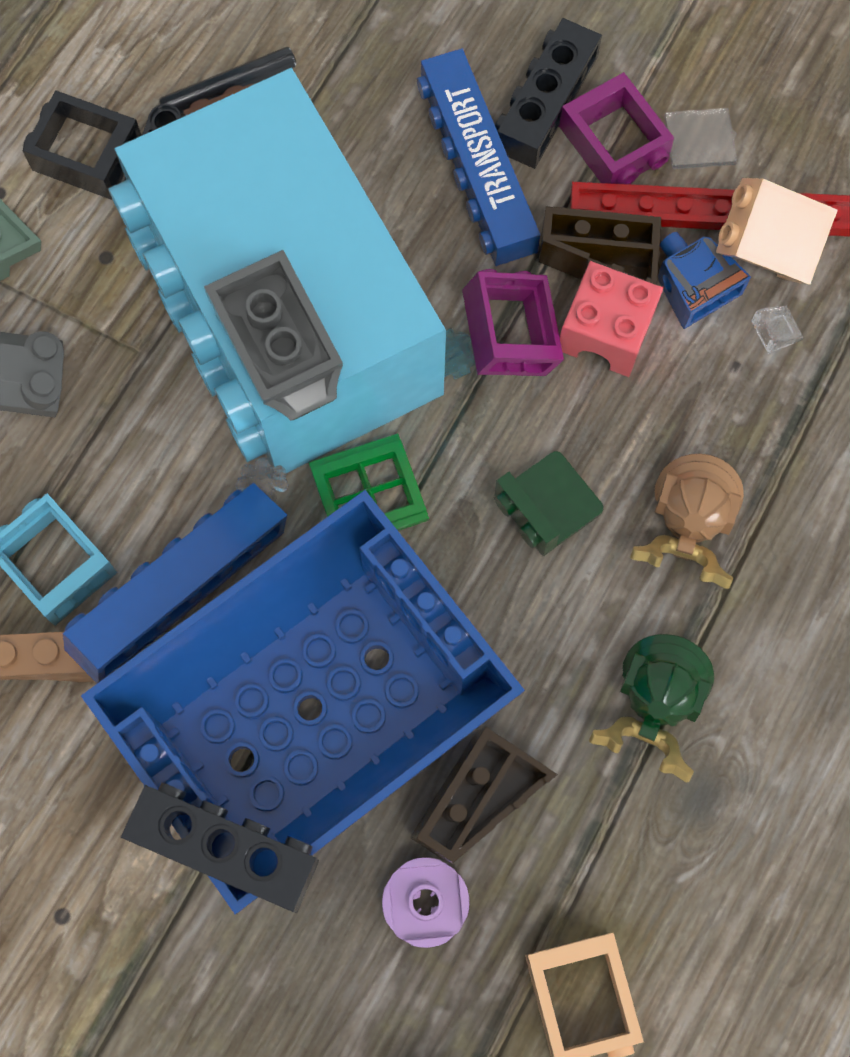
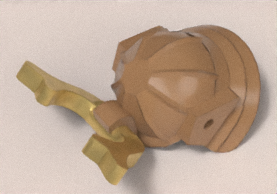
M689 454L679 457L662 470L654 490L655 500L657 501L655 513L664 516L666 526L678 539L667 535L657 536L646 546H634L630 558L660 567L663 559L662 553H671L673 556L686 560L690 559L701 564L704 567L699 578L701 581L713 582L725 589H729L733 577L720 567L715 554L704 546L696 545V543L712 540L719 532L726 535L730 534L743 502L744 490L742 481L734 468L718 457L708 454Z

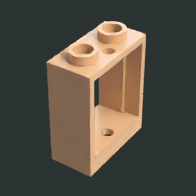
M607 933L525 955L551 1057H591L606 1052L608 1057H625L635 1053L633 1045L644 1042L614 933ZM605 954L626 1032L564 1049L543 970Z

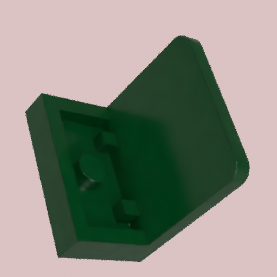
M558 451L550 453L516 478L509 471L496 480L494 500L505 516L513 518L520 527L519 532L524 541L531 548L535 547L542 556L548 554L599 517L603 512L602 502L563 454Z

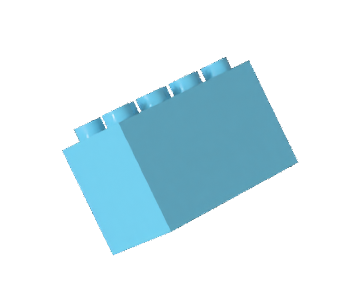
M292 67L114 148L126 180L108 188L126 225V234L145 271L150 270L159 288L157 291L176 330L178 333L183 332L193 352L191 354L193 361L212 397L217 395L227 416V425L247 463L266 454L275 473L280 477L444 395L446 329ZM281 250H284L343 362L337 384V398L333 402L291 421L276 409L263 404L226 331L216 317L215 310L204 289V286Z

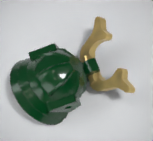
M670 634L648 636L635 643L628 651L623 661L622 676L624 680L620 689L621 693L629 696L631 708L638 716L643 718L640 722L632 717H621L610 728L593 730L589 742L607 746L612 752L619 753L623 745L621 736L635 737L657 746L658 749L664 752L666 758L663 759L659 767L662 773H672L684 782H689L694 771L682 759L678 741L672 734L659 728L660 725L677 726L679 722L685 719L692 722L696 721L713 687V666L706 653L688 639Z

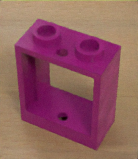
M624 72L562 106L559 127L600 183L632 184L640 174L650 168L652 170L659 169L670 158V152L675 139ZM624 107L650 142L623 158L614 161L589 128V125Z
M485 269L478 271L462 289L477 375L547 376L564 360L547 275H535L528 271L500 273L494 269ZM489 300L523 301L531 345L497 343Z

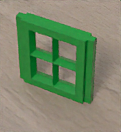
M398 433L309 462L327 517L339 509L338 505L349 502L364 490L367 491L377 504L374 493L402 485L409 504L383 513L398 531L429 521L426 506ZM393 458L399 478L371 487L364 467ZM357 470L364 489L335 498L329 479Z

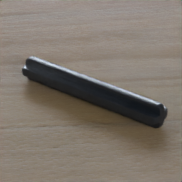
M284 47L165 95L159 99V104H171L180 111V114L184 113L183 110L188 109L192 103L198 100H211L223 95L227 89L233 86L240 85L244 87L251 83L255 84L291 67L295 68V56L290 47Z

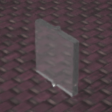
M729 108L665 112V125L675 138L670 152L672 169L736 165L737 155L734 140L737 133L732 131Z

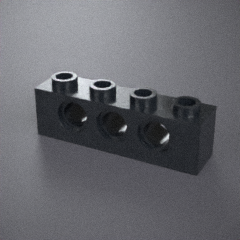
M565 18L561 19L555 31L552 29L548 31L542 45L543 53L540 58L534 57L526 73L527 80L524 86L518 85L510 100L511 108L508 114L502 113L495 125L509 158L536 169L559 127L562 106L575 99L598 58L602 34ZM524 119H532V120H535V121H531V122H530V121H526V120H524Z
M161 782L158 790L144 785L120 838L291 912L298 913L319 863L316 857L310 855L313 846L290 836H287L284 844L267 837L270 828L247 818L244 819L242 826L225 819L228 810L205 800L202 801L200 808L184 802L186 792ZM180 815H189L192 821L190 833L183 839L175 840L170 831L171 823ZM221 833H231L235 840L233 851L224 858H217L212 851L213 840ZM265 850L274 851L278 859L276 870L268 876H259L254 869L256 856Z

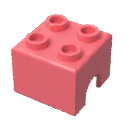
M590 261L562 326L560 335L562 352L576 358L579 352L582 351L596 353L609 361V370L630 377L664 287Z

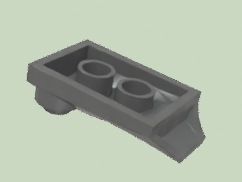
M284 250L204 286L205 293L215 310L216 317L226 331L263 404L276 409L291 421L331 403L337 398V384L343 362Z
M46 331L35 332L30 336L0 332V411L56 417L62 389L63 340H59L54 334Z

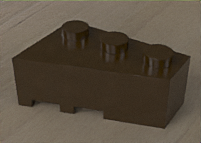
M546 206L542 226L539 263L582 280L589 262L592 261L657 285L661 217Z
M489 728L478 729L410 838L442 860L454 863L491 832L498 823L523 805L530 796L546 783H549L558 774Z

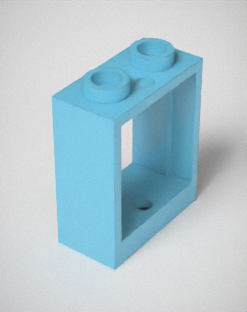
M48 493L41 499L37 498L29 502L23 508L22 515L11 524L0 527L1 568L38 610L55 626L118 573ZM56 519L90 558L43 597L9 557Z

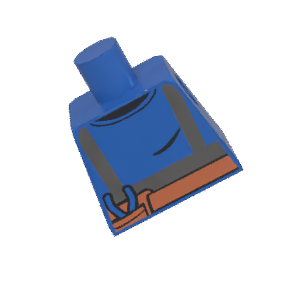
M673 232L665 237L659 245L668 258L662 262L658 280L661 287H664L663 291L683 329L743 295L751 276L730 256L716 253L718 244L710 237H702L688 246L678 232Z

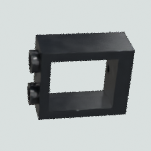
M55 90L50 101L43 105L40 119L33 132L26 136L22 151L32 171L112 200L108 188L121 183L124 177V172L114 148L142 135L136 119ZM66 118L112 133L94 168L49 152Z

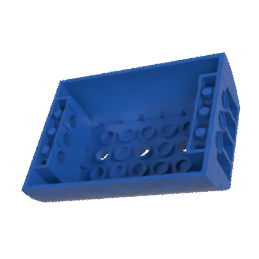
M364 490L90 688L81 697L143 785L158 790L161 782L186 792L184 802L200 808L203 800L228 810L226 820L241 826L245 818L270 828L267 837L284 844L287 836H290L313 846L310 853L313 856L525 690L367 491ZM373 649L384 650L389 656L388 664L379 670L369 668L365 663L368 652ZM309 698L317 699L322 704V712L314 720H305L299 715L300 704ZM240 749H248L254 755L252 767L244 772L235 771L231 766L233 754ZM180 815L171 823L181 839L185 838L192 829V821L189 815ZM224 832L215 837L212 843V851L217 858H224L233 851L235 846L233 835ZM265 850L256 856L254 869L259 876H268L276 870L278 859L275 852ZM208 876L234 914H238L258 898Z

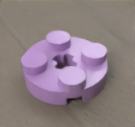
M417 858L406 862L392 874L383 892V913L387 924L400 939L416 947H436L446 943L460 931L468 916L469 894L464 880L457 874L454 868L439 859ZM421 890L432 891L430 896L433 897L436 894L438 898V906L431 908V915H420L421 908L417 911L414 909L413 899L420 898Z

